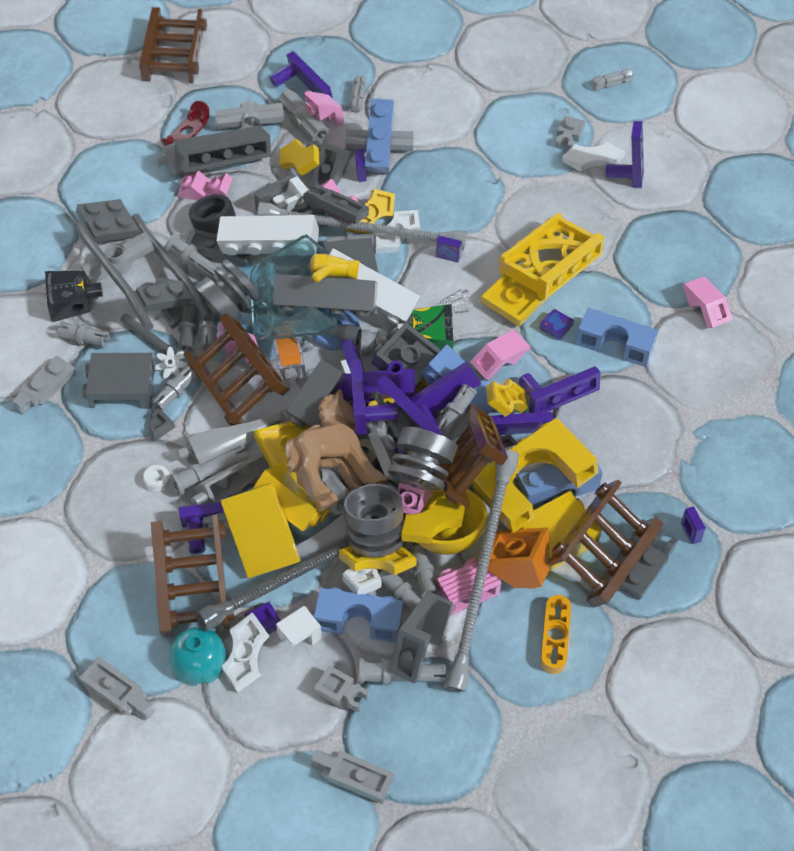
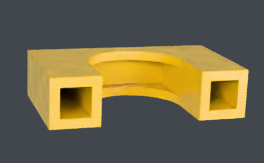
M557 417L549 423H544L538 431L529 437L522 438L516 446L510 449L519 454L517 468L510 477L509 485L506 486L499 519L512 534L534 519L532 504L513 484L516 474L527 465L533 463L551 464L557 467L577 488L599 473L598 459ZM495 461L485 466L472 482L473 490L489 508H491L495 486L497 485L495 482L497 476Z

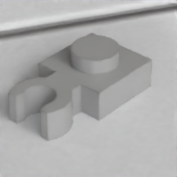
M564 115L557 131L556 148H559L560 144L565 143L567 144V151H569L573 147V141H579L586 121Z
M330 665L314 687V693L337 706L344 700L348 703L349 708L355 712L361 710V704L355 702L354 698L362 697L365 700L368 699V691L365 688L352 687L354 678Z

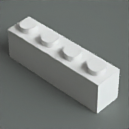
M314 215L220 217L216 241L222 254L227 255L271 253L276 255L284 253L303 255L316 253L319 227Z
M334 248L330 253V255L336 257H340L347 260H354L346 256L345 254L335 250ZM360 263L357 279L378 282L376 312L373 313L381 312L386 315L385 319L395 325L407 322L420 295ZM329 277V278H344V279H350V278H346V277Z

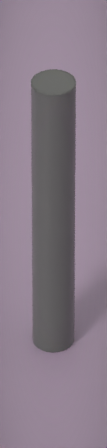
M127 313L121 316V322L167 356V350L171 346L151 331H145L143 326Z

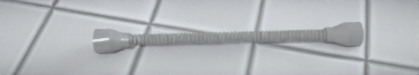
M259 202L257 216L310 214L291 213V211L288 212L286 209H280L271 203ZM314 215L318 225L436 242L439 236H444L462 241L461 250L464 251L467 234L465 231L453 230L436 233L402 227L397 228L396 226L391 227L390 225H376L375 223L370 224L369 222L364 223L361 221L354 224L345 221V219Z
M506 450L508 459L502 466L495 462L497 474L495 482L497 485L495 486L493 502L483 539L484 542L482 543L480 559L478 560L476 576L474 577L473 590H471L470 604H468L469 607L467 608L468 611L464 621L465 625H463L464 632L461 635L462 639H460L458 653L455 655L454 662L447 671L444 682L445 688L457 692H466L469 680L467 666L469 661L468 651L470 650V640H472V633L474 632L473 626H475V619H477L478 605H480L484 581L486 580L487 567L489 566L491 550L493 549L496 536L495 533L505 496L504 493L506 492V486L509 485L510 477L515 472L518 464L519 454L511 450Z

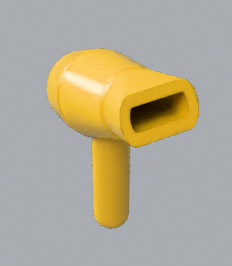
M314 254L310 261V271L313 274L312 280L320 282L325 277L357 279L360 261L347 260L329 254Z

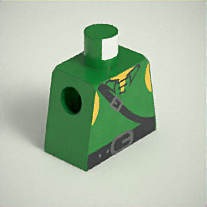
M451 304L418 308L412 311V323H408L440 350L446 345L453 349ZM398 323L397 328L400 329L404 323Z

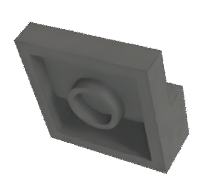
M405 322L400 329L395 327L387 337L388 342L385 345L380 343L372 353L374 359L371 364L380 371H387L388 365L392 361H400L404 369H414L416 388L424 379L420 372L441 350Z

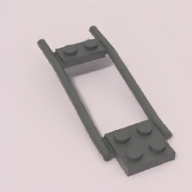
M121 199L77 204L76 213L81 221H77L74 227L83 243L123 292L145 331L153 328V323L146 312L190 305V302L194 303L205 321L212 318L210 310L195 290L193 282L169 253L164 251L163 246L148 230L139 214H134L131 217ZM145 232L154 247L155 253L179 281L138 287L133 291L96 243L134 238L138 234Z

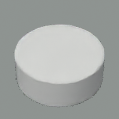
M161 465L148 467L143 473L145 487L152 492L165 490L170 484V475L167 468Z

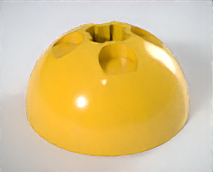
M444 489L443 491H434L423 512L432 508L438 498H446ZM466 489L470 505L467 508L465 507L462 526L460 528H448L437 533L430 544H418L432 553L441 555L457 554L470 548L480 538L486 525L487 509L483 500L474 492Z

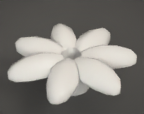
M169 347L167 356L158 353L157 357L162 363L156 365L155 369H165L163 373L164 379H167L171 372L177 376L180 373L178 368L187 366V363L180 361L184 352L181 351L174 355L173 349Z

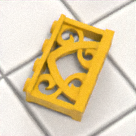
M559 212L553 217L548 218L540 227L532 230L524 239L519 240L511 249L503 252L499 258L500 275L503 276L505 274L537 292V297L544 301L600 257L603 251L605 236L598 232L596 234L588 232L564 219L563 215ZM563 235H565V236H567V237H569V238H568V239H563ZM562 249L561 257L563 260L540 262L538 250Z

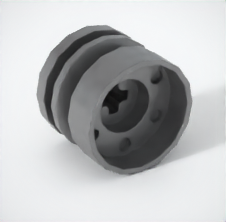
M225 259L221 262V265L227 272L226 274L217 267L214 269L219 281L215 283L212 279L205 277L194 288L220 318L227 313L237 320L242 315L236 305L240 302L249 309L252 305L246 296L248 295L255 302L261 296L252 280L244 271Z
M403 427L397 445L407 452V455L394 454L392 459L399 465H390L388 473L401 480L404 484L414 488L443 491L445 483L439 478H447L448 472L438 465L452 464L458 447L457 444L434 432L415 427Z
M368 484L360 486L348 494L344 502V511L347 522L348 543L351 549L359 555L366 557H383L399 550L405 542L402 541L401 535L404 526L403 500L399 491L384 484Z

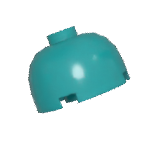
M192 627L182 631L175 637L170 646L169 662L173 674L178 680L190 686H197V684L205 682L207 684L212 683L222 675V666L227 661L226 649L222 639L214 631L209 630L205 632L201 627Z

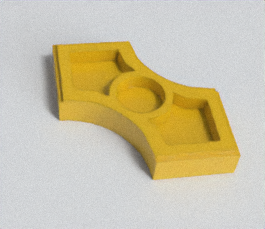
M295 139L279 149V166L284 170L296 167V171L300 175H304L319 166V148L314 144L303 147V144L298 139Z
M377 189L371 190L370 197L364 204L369 207V215L362 219L361 222L374 224L379 218H391L394 212L395 194ZM345 229V231H349V232H353V233H358V234H370V233H371V232H367V231L364 232V231H361V230L358 231V230H354V229H353V230H352V229Z
M510 378L505 380L502 385L492 381L486 386L487 403L505 417L513 409L522 413L528 408L526 391Z
M438 498L435 505L429 510L419 514H406L401 534L402 541L430 544L437 533L448 528H460L465 507L460 503L455 505L447 498Z
M350 546L339 550V559L355 572L362 569H381L396 575L416 566V557L402 546L394 553L383 557L359 555Z

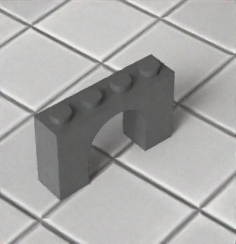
M321 359L286 410L289 416H291L289 421L301 429L304 426L310 428L314 425L323 427L318 415L320 412L318 406L324 397L336 393L345 379L344 373ZM388 427L387 433L396 441V437L390 427ZM367 428L366 434H356L358 440H370L368 436L370 434L369 429ZM362 448L365 454L368 455L369 450L367 448ZM377 457L375 461L372 463V466L375 469H377L380 466V462Z

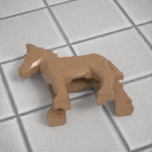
M341 389L335 395L330 394L324 397L318 406L320 411L318 415L323 427L314 425L308 430L302 431L297 438L289 440L285 445V457L288 459L286 466L289 468V472H296L297 484L306 491L307 498L310 497L315 502L319 511L331 509L339 499L335 493L330 491L329 487L323 484L318 468L336 467L350 492L360 486L368 484L385 485L388 482V478L372 466L367 455L362 450L355 434L354 408L343 399Z

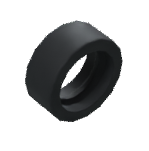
M219 194L205 196L196 201L189 209V218L193 228L213 234H218L220 217L236 216L231 200L227 196ZM220 212V213H218V214L215 215V216L205 218V217H207L208 215H211V214H213V213Z

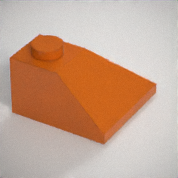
M548 527L519 529L513 534L510 530H497L487 571L514 588L535 589L542 587L549 572V564L547 563L549 560Z

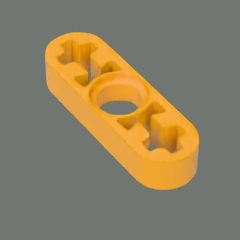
M562 595L551 596L547 600L545 608L540 663L543 670L549 674L561 673L565 669L568 657L571 603ZM555 605L561 606L560 620H554ZM559 629L563 632L564 637L554 640L548 635L549 630ZM552 648L557 649V664L551 663Z

